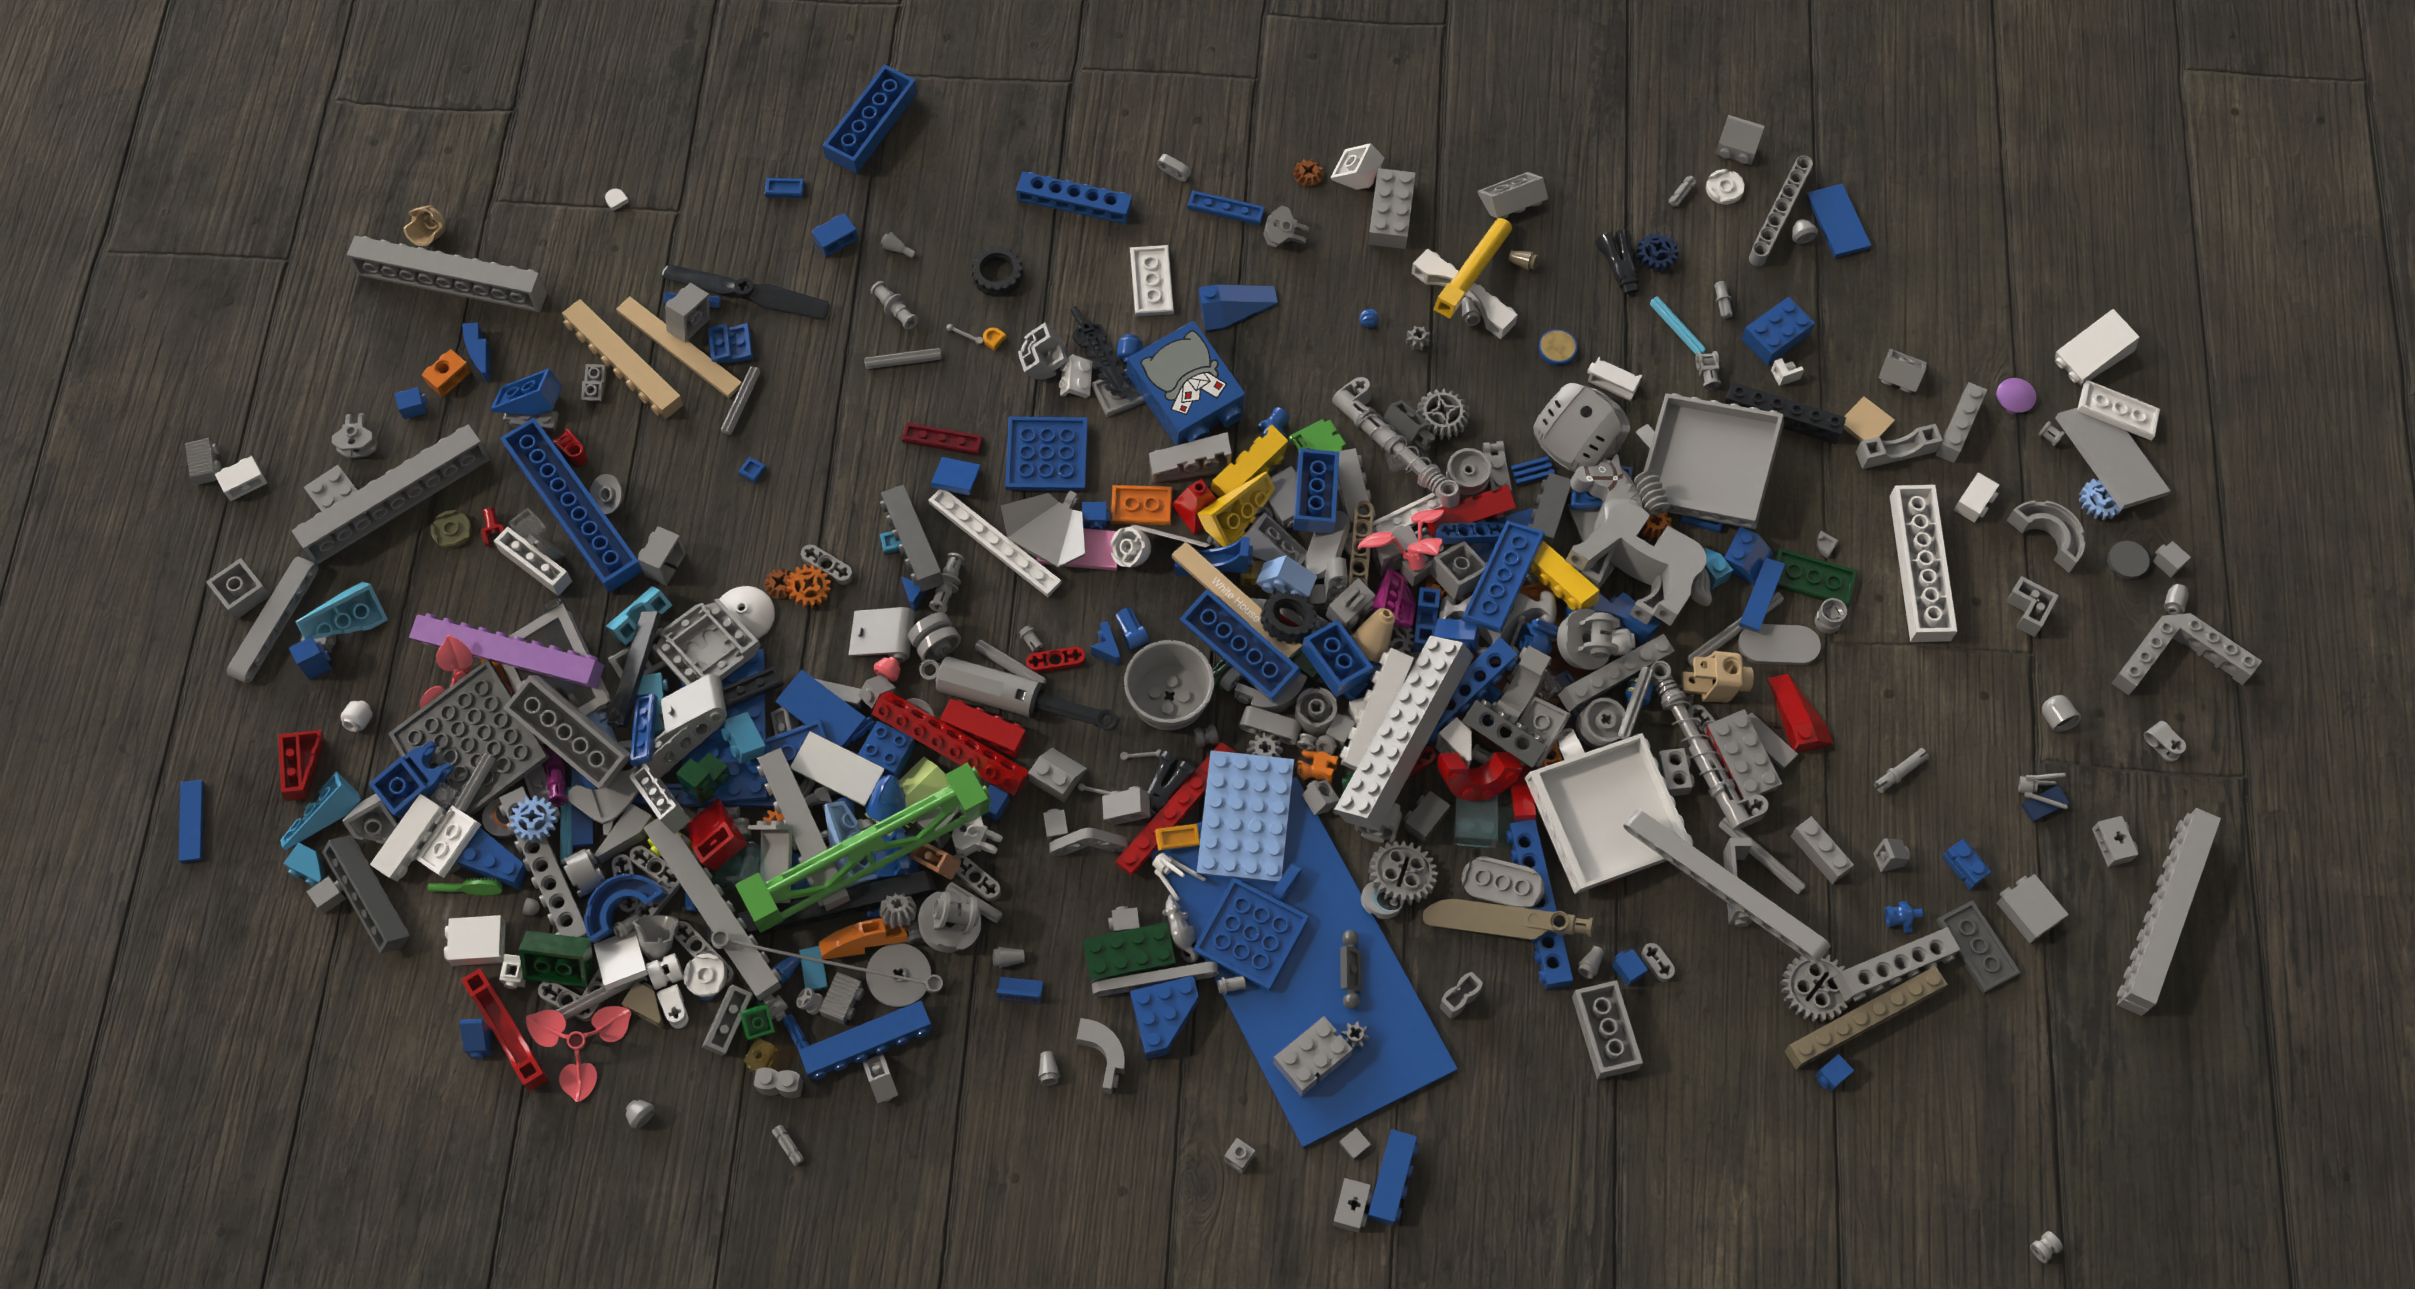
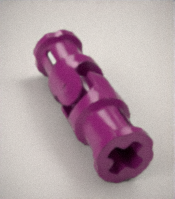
M548 747L545 748L550 757L545 765L546 778L548 780L547 789L550 792L548 802H551L553 807H560L568 801L565 795V765L562 757Z

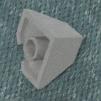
M377 794L360 802L342 820L353 838L373 840L381 844H385L399 824L395 816Z

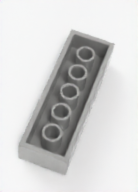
M529 675L504 706L508 713L598 789L607 788L630 760V753L538 675Z

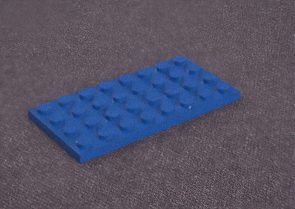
M758 649L753 658L721 681L722 688L765 670L764 649ZM766 693L726 710V719L748 712L762 740L767 739ZM724 723L682 759V767L690 758L699 763L709 752L728 766L731 776L725 785L720 786L716 790L714 797L703 805L685 793L682 788L683 808L709 806L718 798H720L723 804L768 800V792L764 785L768 782L766 777L761 778L756 766L760 765L758 759L740 764L737 757H733L730 750L731 745L722 736L721 729H723Z

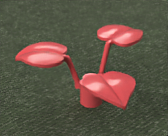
M1424 510L1415 513L1411 517L1412 522H1419L1418 542L1410 544L1407 553L1397 538L1393 537L1392 532H1377L1367 536L1358 545V550L1363 547H1382L1394 542L1401 551L1403 558L1408 559L1410 570L1423 569L1426 567L1423 554L1438 556L1443 542L1440 538L1422 540V525L1424 522L1431 523L1440 519L1444 514V510Z
M447 635L445 641L438 649L436 662L443 670L453 671L450 687L470 673V666L473 661L471 651L463 642L451 635ZM504 682L513 696L515 694L514 690L509 684ZM434 686L428 689L421 699L420 709L443 693L445 689L442 686Z
M620 1006L604 1007L598 1010L592 1017L591 1022L596 1028L595 1031L584 1034L574 1031L569 1035L562 1033L565 1030L566 1021L558 1011L543 1010L527 1015L528 1031L539 1045L553 1047L557 1044L559 1037L567 1039L568 1046L575 1050L577 1065L568 1064L560 1072L559 1081L562 1089L576 1102L584 1100L592 1092L597 1081L595 1067L591 1063L581 1064L579 1050L585 1046V1038L599 1033L601 1039L606 1042L620 1040L627 1032L631 1011Z

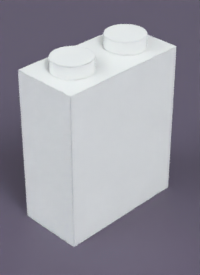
M501 915L450 918L448 926L445 927V936L448 939L447 946L444 948L445 959L452 966L503 963L505 920Z

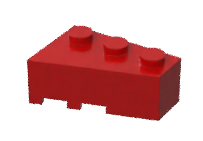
M322 730L278 734L281 793L285 802L307 799L325 741Z

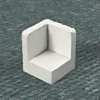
M1781 358L1774 361L1771 371L1778 385L1782 386L1801 379L1804 369L1803 367L1796 368L1793 362L1785 364Z

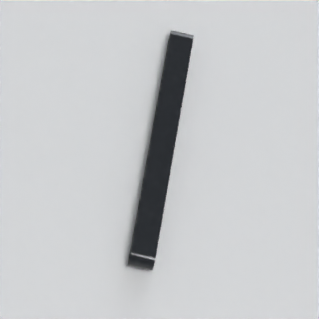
M924 870L846 888L850 901L829 911H826L824 905L820 907L818 902L761 933L749 911L733 915L736 919L741 917L747 926L744 931L748 936L752 934L753 937L877 909L881 907V901L886 900L887 895L893 897L895 893L897 895L904 893L906 897L911 896L913 900L929 897L931 894L938 892L933 870ZM807 898L790 901V903L776 904L781 913ZM705 923L708 943L713 946L711 942L713 932L708 924Z

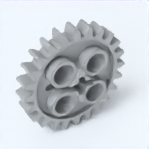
M1394 841L1393 846L1386 843L1385 848L1380 846L1378 852H1374L1369 863V880L1374 881L1373 888L1379 887L1378 894L1385 893V900L1392 897V903L1399 899L1401 905H1403L1404 900H1407L1412 905L1413 899L1419 903L1421 897L1426 899L1428 893H1432L1437 881L1438 873L1435 872L1437 866L1432 864L1433 858H1426L1427 851L1420 852L1421 846L1415 849L1413 848V843L1406 846L1405 841L1401 845ZM1405 858H1408L1409 862L1401 883V887H1397V882Z
M1802 955L1800 960L1795 958L1792 961L1793 964L1787 966L1788 971L1783 973V976L1787 979L1781 981L1782 985L1787 986L1781 991L1788 994L1784 1001L1792 1002L1789 1008L1796 1007V1015L1803 1012L1804 1020L1811 1016L1812 1022H1815L1817 1017H1819L1821 1022H1824L1826 1016L1830 1021L1834 1018V1014L1840 1016L1841 1010L1845 1011L1848 1007L1845 1003H1849L1851 1000L1845 1002L1833 978L1845 966L1837 967V959L1830 962V955L1825 959L1822 958L1817 964L1809 961ZM1810 969L1816 970L1818 976L1812 975ZM1824 973H1827L1828 977L1821 984V986L1812 996L1810 1001L1807 1002L1806 997L1809 995V993L1812 991V989L1815 987V985L1818 983V981L1821 979ZM1827 982L1834 983L1836 989H1831ZM1797 985L1804 986L1806 992H1801ZM1815 998L1822 999L1824 1006L1818 1005Z

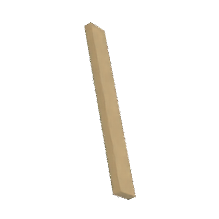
M630 296L616 309L617 313L726 397L730 398L740 389L741 381L716 362H712L711 358L689 341L683 342L667 332L666 324Z

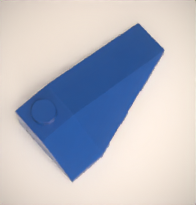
M1211 285L1199 287V303L1205 332L1224 330L1237 321L1246 320V317L1254 313L1258 314L1278 305L1274 286Z

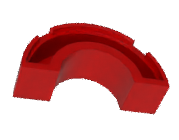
M1495 752L1486 764L1473 769L1467 768L1458 753H1439L1437 761L1439 773L1450 791L1456 797L1466 801L1490 800L1515 783L1523 769L1517 757L1510 752Z

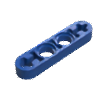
M1500 522L1443 523L1435 531V538L1442 539L1443 544H1459L1463 541L1466 543H1496L1505 525ZM1458 530L1464 531L1467 536L1461 535ZM1476 530L1482 531L1484 536L1479 535Z

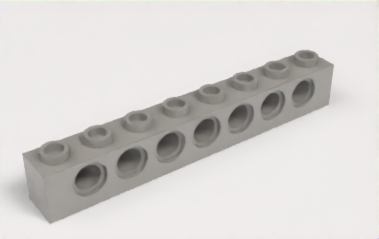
M523 787L499 797L502 805H499V809L503 817L507 816L510 821L507 823V827L511 835L515 834V830L510 826V824L514 823L510 820V816L515 815L512 808L518 809L519 805L517 802L519 801L524 804L525 797H528L530 800ZM521 824V827L524 830H526L527 826H523V824ZM521 835L518 836L515 845L519 853L523 852L526 857L523 860L528 871L532 870L534 875L531 878L536 890L540 888L542 893L539 896L544 908L548 906L550 914L547 915L552 926L556 925L559 931L555 934L589 938L584 918L547 836L543 835L541 842L538 838H535L534 843L530 842L529 837L526 841H523ZM534 847H540L537 853L531 854V850ZM542 865H548L545 871L539 872V868ZM556 883L554 889L547 890L549 884ZM559 901H564V905L561 908H555ZM566 920H573L570 926L563 927Z

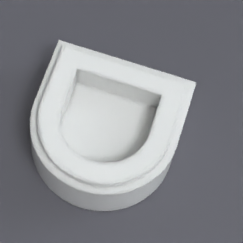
M611 189L606 193L605 199L612 212L629 203L628 198L620 189Z

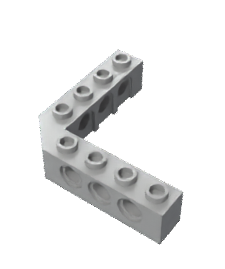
M2191 613L2165 615L2154 625L2111 684L2130 695L2172 638L2196 651L2198 656L2202 655L2215 664L2216 668L2219 667L2233 676L2232 678L2241 685L2252 676L2262 661Z
M702 717L669 736L663 731L654 739L652 761L638 765L636 770H632L630 774V779L659 820L673 834L685 827L691 819L660 777L669 772L674 765L685 758L696 746L700 745L724 721L711 723L705 717Z

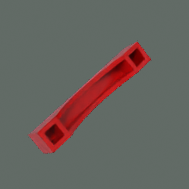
M479 968L461 979L500 1042L512 1067L526 1089L531 1092L549 1079L487 975Z

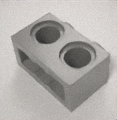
M1685 748L1660 751L1657 756V761L1661 765L1659 771L1667 782L1669 794L1671 796L1689 794L1692 787H1694V776L1689 772L1690 757L1686 755ZM1670 760H1676L1679 765H1673ZM1674 779L1681 780L1683 785L1676 784Z

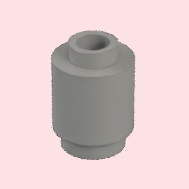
M2175 584L2168 590L2164 609L2169 614L2176 615L2185 612L2189 598L2188 588L2181 584Z

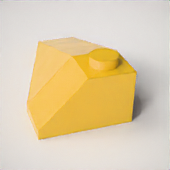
M1264 472L1210 503L1197 513L1205 531L1223 547L1237 542L1244 536V531L1249 523H1253L1255 514L1260 507L1266 504L1275 487L1268 472Z

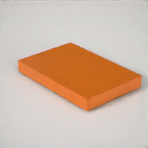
M1113 485L1111 524L1171 525L1172 487Z

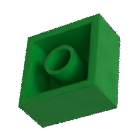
M767 1004L739 1012L745 1036L748 1040L775 1032Z

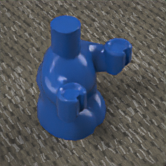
M1276 407L1272 411L1271 416L1267 420L1261 421L1257 428L1264 431L1262 433L1264 437L1267 435V428L1272 424L1286 438L1287 435L1282 427L1288 423L1290 417L1284 409Z
M1907 901L1898 902V907H1885L1887 927L1903 924L1904 934L1913 932L1912 922L1914 918L1923 917L1922 908L1913 909L1908 905Z

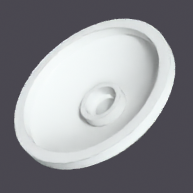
M741 586L729 590L719 599L757 640L763 637L772 627L775 609L772 600L764 591L751 586ZM740 607H745L744 610H739Z

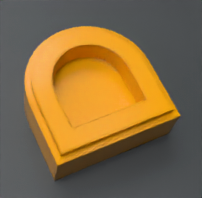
M989 328L983 334L985 345L994 351L1007 338L1006 334L997 328Z

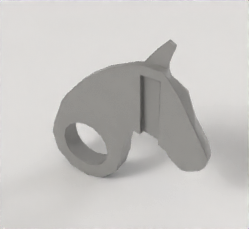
M631 740L618 742L628 752H631ZM637 766L630 770L620 771L607 788L593 790L583 786H573L568 791L567 799L589 818L603 824L604 835H608L612 830L614 819L629 807L639 793V790L630 779L632 770H636Z

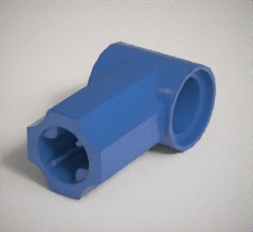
M1132 608L1120 610L1116 614V619L1123 631L1128 648L1132 650L1149 643L1148 635L1144 627L1140 626Z

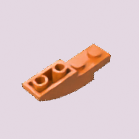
M882 918L859 922L838 930L819 942L821 958L823 960L865 954V947L907 942V932L905 924L902 928L895 926L892 929L890 924H884Z

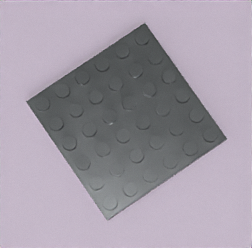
M488 659L388 733L402 757L409 751L432 741L438 747L430 758V768L434 769L447 762L455 767L447 777L444 785L428 797L447 810V812L452 805L455 807L457 800L483 755L488 753L495 757L492 767L468 809L463 812L469 817L473 816L550 758L538 737L504 709V706L512 698V694L493 663Z

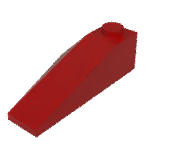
M1788 674L1768 678L1767 680L1790 747L1796 753L1832 746L1833 742L1826 723Z

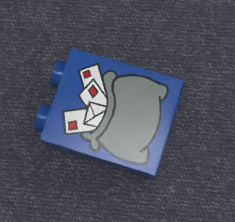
M1194 320L1127 358L1126 375L1176 446L1208 438L1210 435L1209 429L1219 423H1222L1224 427H1229L1242 418L1245 392Z

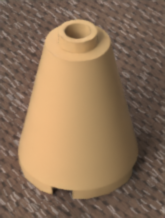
M1378 609L1350 635L1369 661H1374L1373 664L1379 663L1383 652H1388L1395 622V616L1389 609Z

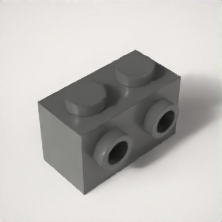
M1431 791L1426 796L1422 795L1416 803L1417 808L1414 811L1410 810L1404 818V830L1422 843L1427 841L1449 813L1450 804Z

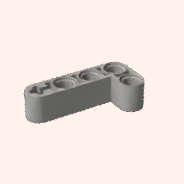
M1336 557L1328 560L1324 584L1314 585L1309 597H1306L1308 603L1314 606V611L1327 610L1328 606L1346 590L1348 582L1346 559Z

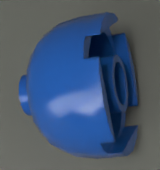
M1527 622V625L1523 624L1516 640V644L1519 645L1518 658L1524 647L1528 648V646L1546 655L1549 654L1552 650V642H1550L1548 633L1532 629L1533 623Z

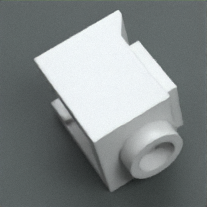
M504 954L499 980L506 988H525L526 980H523L520 956ZM512 966H517L516 975H509Z

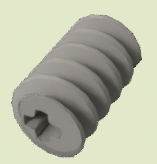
M1653 470L1644 471L1634 479L1637 491L1644 505V510L1650 515L1660 514L1670 508V503L1667 502L1668 497L1664 495L1665 490L1661 489L1663 484L1659 482L1660 476L1654 475L1655 471Z

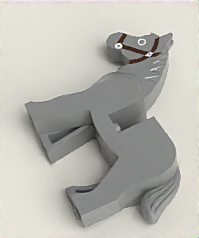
M1616 454L1612 460L1603 459L1597 466H1581L1577 468L1570 481L1572 489L1580 493L1589 492L1591 495L1602 499L1603 503L1596 518L1594 532L1583 543L1574 545L1565 561L1581 570V574L1596 587H1598L1609 561L1628 575L1651 585V594L1638 600L1629 615L1646 625L1655 616L1671 626L1690 595L1691 599L1700 605L1709 606L1712 602V596L1710 592V578L1705 568L1706 553L1698 542L1669 526L1666 527L1654 547L1638 537L1650 514L1642 508L1641 498L1633 481L1620 467L1619 455Z

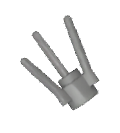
M2065 773L2020 776L2018 790L2019 793H2024L2025 798H2033L2063 809L2068 808L2065 804L2033 794V792H2037L2038 785L2057 784L2055 781L2038 780L2065 777Z

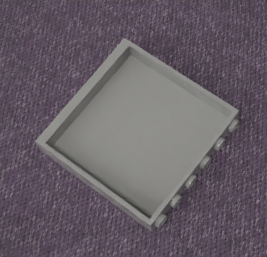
M1676 393L1665 394L1644 471L1653 470L1655 471L1654 475L1660 476L1659 482L1663 484L1661 489L1665 490L1664 495L1668 497L1667 502L1670 503V508L1664 512L1756 529L1784 425V414H1780L1777 411H1763L1756 407H1741L1738 404H1723L1716 400L1706 401L1698 397H1683Z

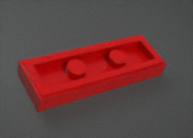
M1523 767L1518 780L1511 785L1514 820H1536L1534 798L1525 780V777L1531 772L1530 767Z

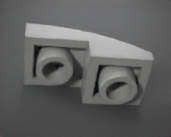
M586 364L585 380L582 381V401H602L606 381V365Z

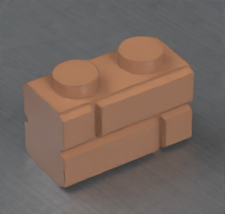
M929 843L912 851L910 854V858L950 880L955 876L961 865L960 860Z

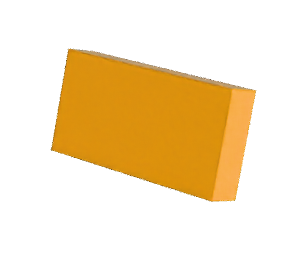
M1197 824L1155 830L1158 851L1200 845Z

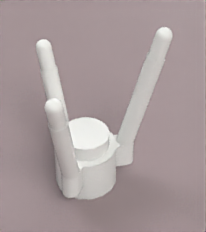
M1160 853L1152 863V866L1156 868L1154 873L1160 877L1176 901H1179V897L1163 875L1164 873L1167 875L1174 871L1176 874L1184 877L1185 874L1178 869L1180 868L1202 881L1206 880L1202 875L1177 862L1171 856L1168 857L1165 853Z

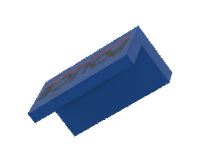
M1000 977L999 988L996 989L997 999L1041 1004L1043 981Z

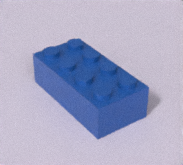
M1299 448L1293 530L1333 534L1336 522L1339 452Z

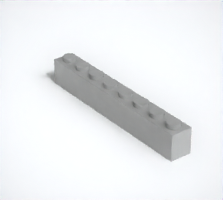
M779 748L758 757L760 765L756 767L761 778L766 777L768 781L764 785L769 796L774 795L776 799L773 805L777 814H783L784 820L782 821H784V825L793 826L792 847L794 851L799 850L801 857L798 858L799 862L802 863L827 850L782 749ZM834 863L808 876L807 880L811 887L824 885L838 871ZM844 887L817 902L820 907L824 905L826 911H829L850 901V898Z

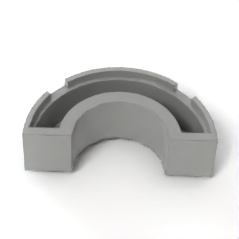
M2034 500L2025 502L2016 507L2007 519L2021 533L2031 529H2040L2051 534L2058 546L2054 561L2069 573L2084 552L2083 527L2077 517L2062 505L2051 501L2036 502Z
M1531 646L1522 649L1519 655L1521 661L1512 672L1514 678L1511 684L1507 682L1502 691L1504 695L1498 703L1494 702L1492 707L1498 713L1501 710L1511 716L1510 721L1515 724L1518 723V718L1525 711L1533 695L1535 696L1546 675L1547 670L1545 668L1547 665H1550L1552 660L1550 656ZM1491 715L1489 719L1494 721V717Z

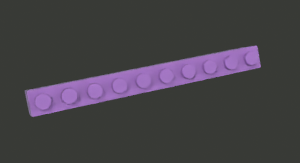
M426 613V616L417 614L409 638L419 643L440 648L447 635H451L463 642L469 648L473 657L484 660L488 659L491 662L597 689L605 666L598 662L597 657L586 654L585 657H581L580 653L568 650L567 653L562 652L561 648L553 645L546 648L543 643L533 640L531 643H527L526 639L514 636L511 639L505 633L497 631L496 634L490 633L491 630L479 627L476 630L470 624L461 622V625L455 624L456 621L444 618L441 621L438 620L437 616Z

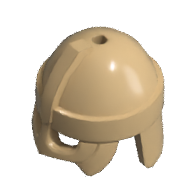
M427 205L409 212L412 220L404 227V233L415 245H429L444 233L445 221L438 208Z

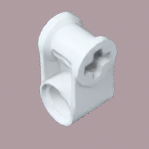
M1572 728L1561 731L1557 740L1564 760L1585 753Z
M676 984L656 992L670 1025L676 1029L685 1027L689 1018L678 985Z

